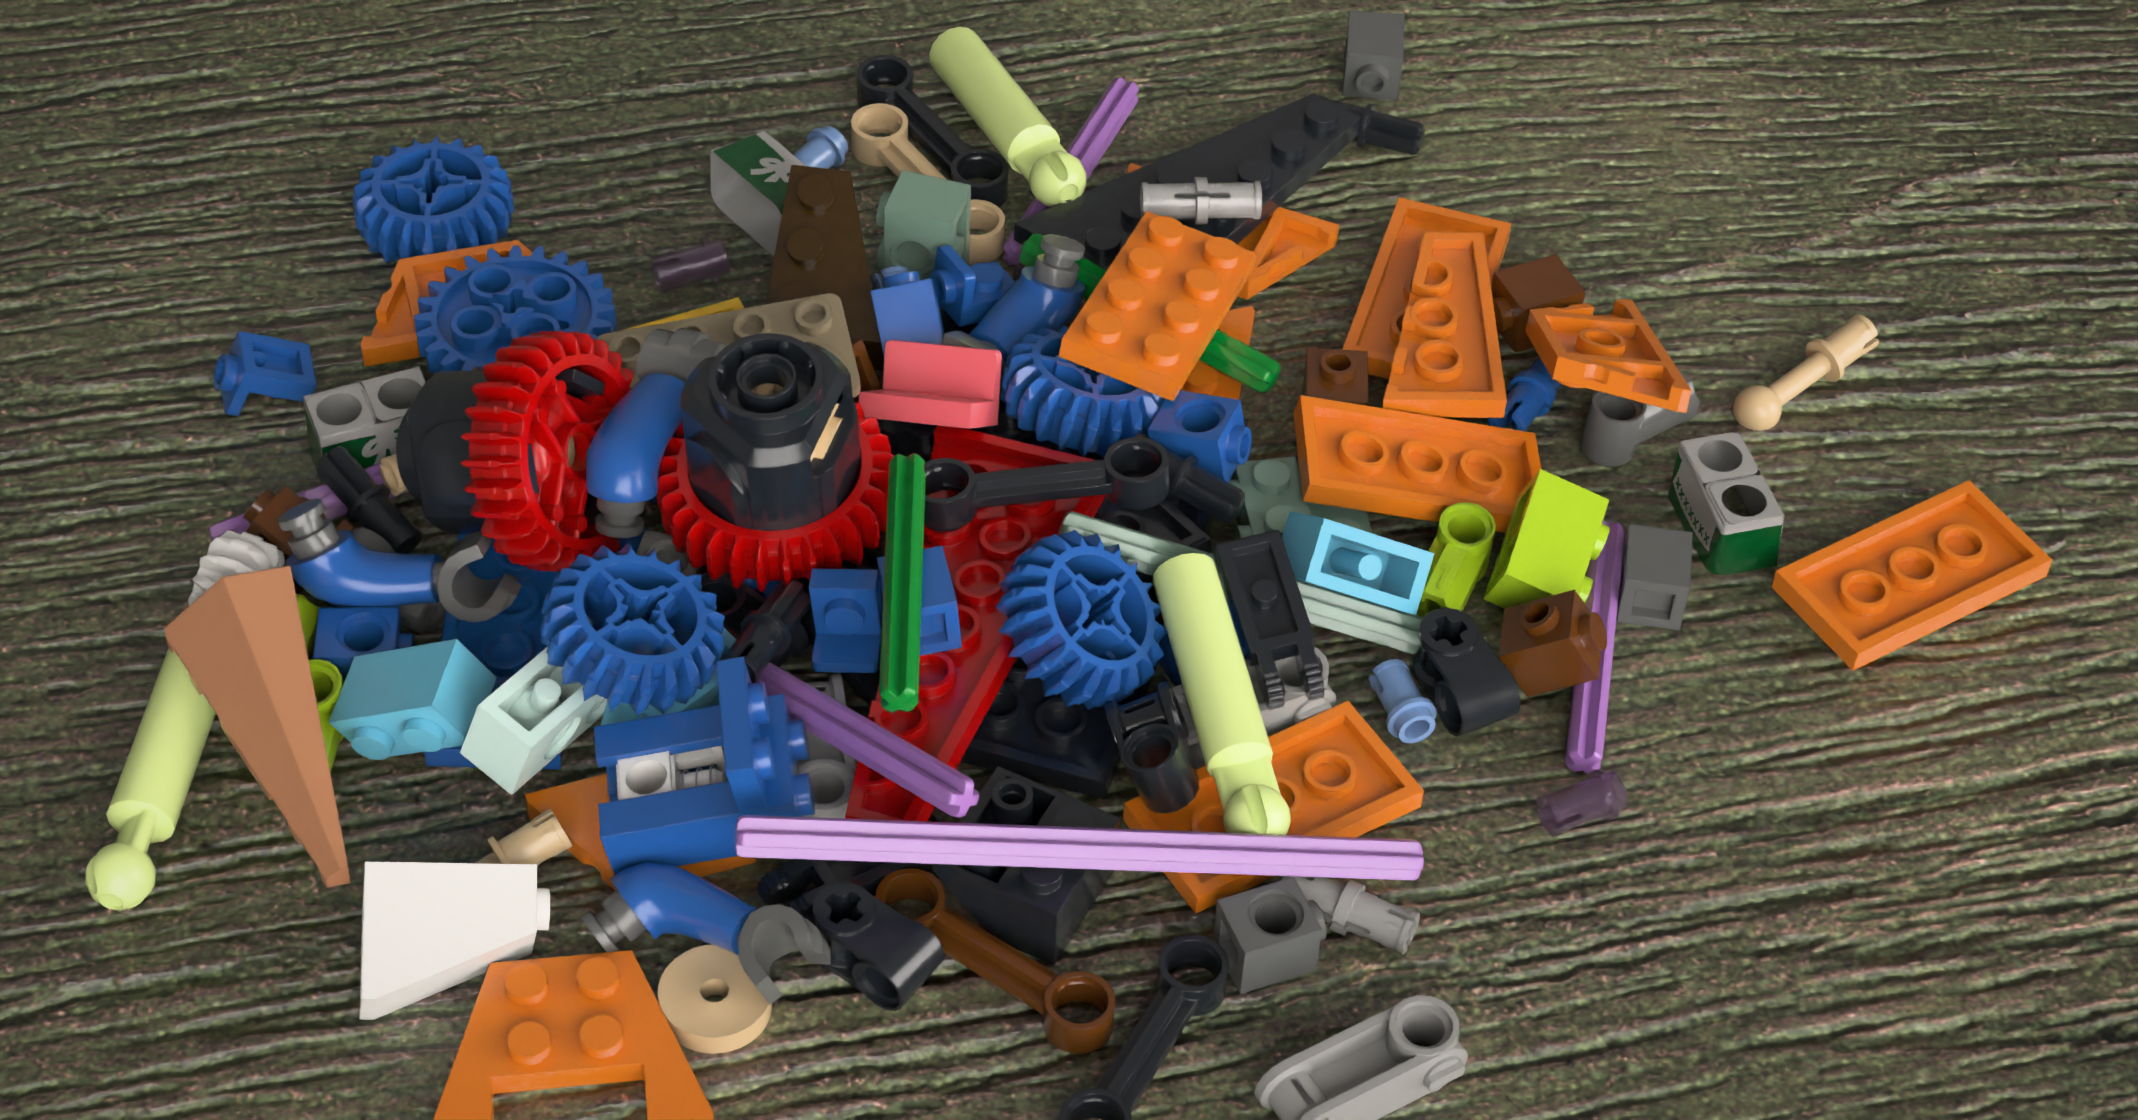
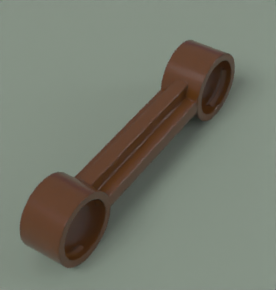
M913 868L901 869L887 875L880 882L876 890V898L888 906L904 899H917L929 904L933 908L931 912L922 917L912 919L922 923L931 930L940 941L944 954L1043 1014L1045 1035L1054 1046L1065 1052L1084 1054L1101 1048L1110 1039L1114 1026L1115 995L1111 986L1102 977L1086 971H1072L1060 976L947 908L945 906L943 885L929 872ZM1081 1001L1094 1005L1103 1015L1092 1022L1073 1023L1060 1017L1055 1010L1063 1004Z

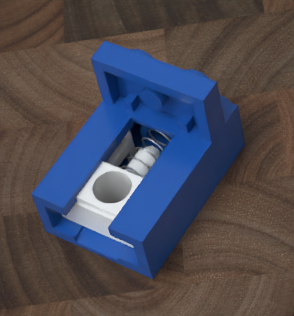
M744 656L716 661L720 705L594 727L596 761L598 767H606L610 802L598 804L600 838L614 875L628 866L647 862L682 866L738 856L734 846V832L737 819L742 815L804 817L815 814V801L809 773H799L798 761L810 759L803 718L791 720L784 694L767 696L763 682H751Z

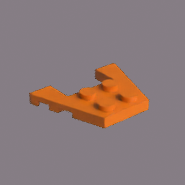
M627 950L490 963L433 1120H494L493 1096L499 1093L637 1080L645 1081L647 1120H714L713 1110L633 951Z

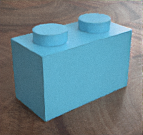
M1289 511L1282 540L1296 580L1416 615L1434 553L1329 519Z
M457 639L354 656L329 723L351 742L352 748L357 753L367 757L369 760H384L392 756L418 752H436L444 748L463 746L476 709L483 700L491 695L497 677Z

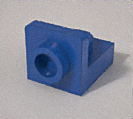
M951 245L937 247L934 271L931 272L929 277L935 285L938 305L943 307L959 327L979 323L1008 288L1015 283L997 261L976 263L969 267Z
M238 331L229 353H222L219 356L214 371V387L216 390H221L224 412L233 416H239L249 392L266 395L271 398L304 402L303 396L313 394L317 386L309 344Z
M812 569L809 592L816 631L812 654L814 671L835 673L877 672L881 657L883 612L879 571Z

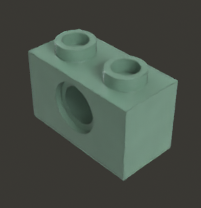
M902 170L892 192L884 191L878 204L876 224L884 228V237L878 249L877 270L881 271L889 267L902 266L909 269V272L918 271L920 280L929 279L931 272L934 271L937 247L951 245L969 266L971 185Z

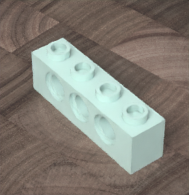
M587 616L590 624L592 625L593 621ZM548 647L478 705L460 754L511 795L603 716L607 699L597 694L584 701L582 690L584 686L579 682L562 685L561 671L563 667L547 664Z

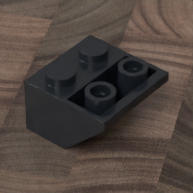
M998 766L980 791L977 805L970 806L966 815L963 816L959 823L1119 829L1120 817ZM932 864V870L988 933L1011 947L1052 965L1056 964L1115 871Z

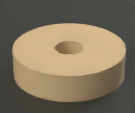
M712 944L703 945L685 951L666 967L659 980L658 1003L678 1043L690 1050L717 1054L739 1049L756 1039L769 1022L772 1004L770 1005L747 976L740 963L739 956ZM712 995H720L725 997L723 1000L718 1002H710L705 1000L707 997Z

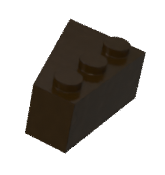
M791 165L766 304L827 293L839 296L851 341L862 339L874 371L884 372V354L871 296L872 286L851 171Z

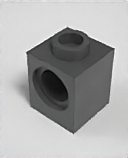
M1349 10L1344 52L1342 96L1398 100L1404 55L1405 15Z
M1629 524L1623 549L1616 622L1680 630L1690 591L1693 532Z
M1294 877L1217 900L1213 940L1227 954L1229 960L1228 972L1239 994L1316 971L1320 942L1326 938V925L1318 904L1314 900L1307 901Z

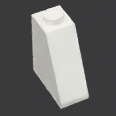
M365 862L362 901L359 1020L377 1019L487 973L490 963L515 961L532 954L537 930L548 931L550 921V889L537 888V864Z

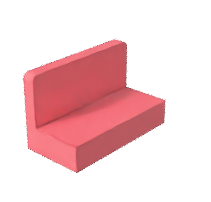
M889 340L885 344L883 389L859 393V403L863 408L864 417L967 429L998 425L1002 354L996 349Z

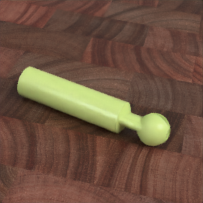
M966 27L951 28L940 34L932 44L929 53L930 64L1010 167L1019 174H1023L1027 179L1035 198L1044 205L1052 207L1059 203H1066V200L1071 199L1073 201L1080 197L1086 188L1087 175L1081 161L1067 153L1060 144V138L1056 130L980 37Z
M1199 553L1181 554L1168 559L1154 572L1152 582L1205 765L1210 776L1215 780L1224 811L1223 827L1227 833L1286 835L1291 823L1290 808L1281 796L1272 767L1273 751L1216 564L1209 556Z
M169 648L106 813L110 825L119 832L116 842L101 848L86 867L85 884L92 898L103 907L117 911L131 909L139 905L154 888L156 868L147 854L150 843L163 842L172 836L216 715L203 694L199 695L191 683L189 672L176 652L172 653Z

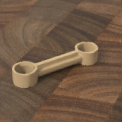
M876 103L861 107L853 114L851 119V150L857 160L870 166H887L898 178L901 171L905 170L946 179L908 141V118L901 109L889 104ZM886 133L890 134V136L874 137L870 136V134ZM978 199L971 200L970 229L984 230L989 233L982 235L970 234L969 264L989 263L997 259L1004 250L1005 216L1002 210L991 202Z

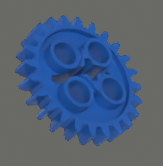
M513 245L509 257L503 258L491 248L487 251L488 261L479 263L470 256L464 257L466 270L461 272L457 269L446 267L444 269L445 283L430 281L428 283L430 297H419L418 307L420 314L414 315L420 357H426L430 373L439 371H473V366H484L491 362H497L495 354L499 348L508 347L514 338L530 335V333H539V331L580 332L589 334L591 338L596 340L602 334L617 330L611 288L603 287L601 273L588 275L587 262L584 260L568 266L567 252L564 251L554 256L551 260L545 259L543 246H538L531 256H522L520 247Z

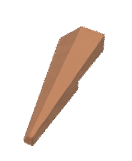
M285 566L222 577L164 628L167 646L172 653L176 652L189 672L191 683L199 695L203 694L219 717L221 728L267 798L269 800L273 799L287 820L289 831L298 845L303 844L318 867L325 886L329 888L350 884L347 857L291 567Z

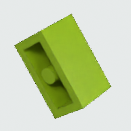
M1540 469L1517 497L1483 599L1505 609L1575 589L1585 603L1593 584V579L1585 576L1590 560L1595 561L1600 555L1610 530L1609 526L1602 524L1609 499Z

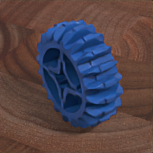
M438 136L435 137L432 143L420 144L413 138L411 146L404 149L391 145L388 157L373 156L371 168L360 170V180L358 185L354 186L353 205L356 227L360 230L361 237L368 244L370 252H380L385 263H393L403 258L494 244L498 239L507 237V228L510 225L509 222L512 221V213L514 212L511 181L507 178L506 170L502 169L499 165L497 156L484 155L481 145L465 148L461 138L454 140L450 144L441 143Z
M1061 326L1058 332L1048 328H1041L1037 335L1026 334L1023 336L1021 343L1014 344L1012 353L1008 355L1004 367L1000 399L1006 403L1005 413L1012 418L1018 419V427L1020 429L1036 432V439L1040 442L1049 440L1058 444L1060 451L1067 447L1078 450L1082 456H1085L1087 452H1096L1103 458L1107 450L1118 441L1133 438L1138 433L1140 434V432L1149 438L1148 428L1165 398L1058 357L1062 338L1069 329L1068 327Z
M1073 530L1069 533H1062L1059 536L1054 534L1051 537L1046 536L1018 555L1015 558V562L1010 565L1011 571L1006 574L1005 579L999 584L1004 595L995 606L1000 613L1008 618L999 630V633L1013 639L1015 646L1009 657H1021L1028 666L1025 679L1039 677L1043 681L1044 697L1060 693L1066 707L1083 703L1088 710L1094 707H1102L1112 701L1118 703L1132 695L1134 690L1147 683L1149 677L1155 673L1153 667L1164 656L1159 643L1167 633L1166 629L1155 621L1161 609L1160 605L1152 602L1148 595L1153 583H1142L1136 574L1138 561L1125 563L1121 559L1119 544L1104 547L1098 533L1082 537L1076 530Z
M629 543L618 552V555H615L602 545L593 554L592 558L579 554L576 560L571 563L569 569L562 568L561 573L555 577L550 593H547L541 609L543 614L541 620L543 622L540 627V642L548 646L547 664L563 667L561 671L562 685L579 682L584 686L582 689L584 701L597 694L607 699L610 712L620 703H627L638 717L647 709L650 703L664 714L669 707L673 706L674 701L686 705L689 699L695 695L697 689H703L704 685L710 681L716 667V661H719L724 648L722 633L724 631L723 621L725 616L716 612L717 594L701 591V574L685 576L681 573L680 559L670 564L659 561L655 548L646 556L636 555ZM587 616L593 621L592 625L590 624Z

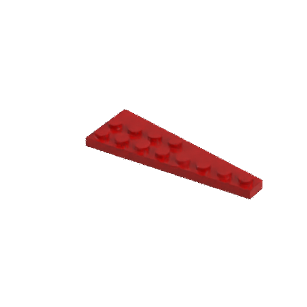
M939 425L934 430L935 443L931 460L938 458L960 460L969 465L974 473L1095 461L974 430ZM942 490L930 494L929 497L944 499L956 496L960 492ZM1106 494L978 508L975 517L968 524L955 530L938 531L924 526L923 549L943 546L957 600L962 648L920 656L918 704L909 712L900 709L893 713L886 711L881 706V695L879 694L878 685L876 698L871 701L868 719L956 770L1017 657H1009L1015 646L1013 639L999 633L1004 622L1008 619L995 607L1004 595L999 584L1005 579L1006 574L1011 571L1010 565L1015 562V558L1040 539L1046 536L1051 537L1054 534L1058 535L1061 521L1067 512L1073 511L1094 518ZM857 762L845 814L846 819L928 821L935 808L934 805L863 763Z

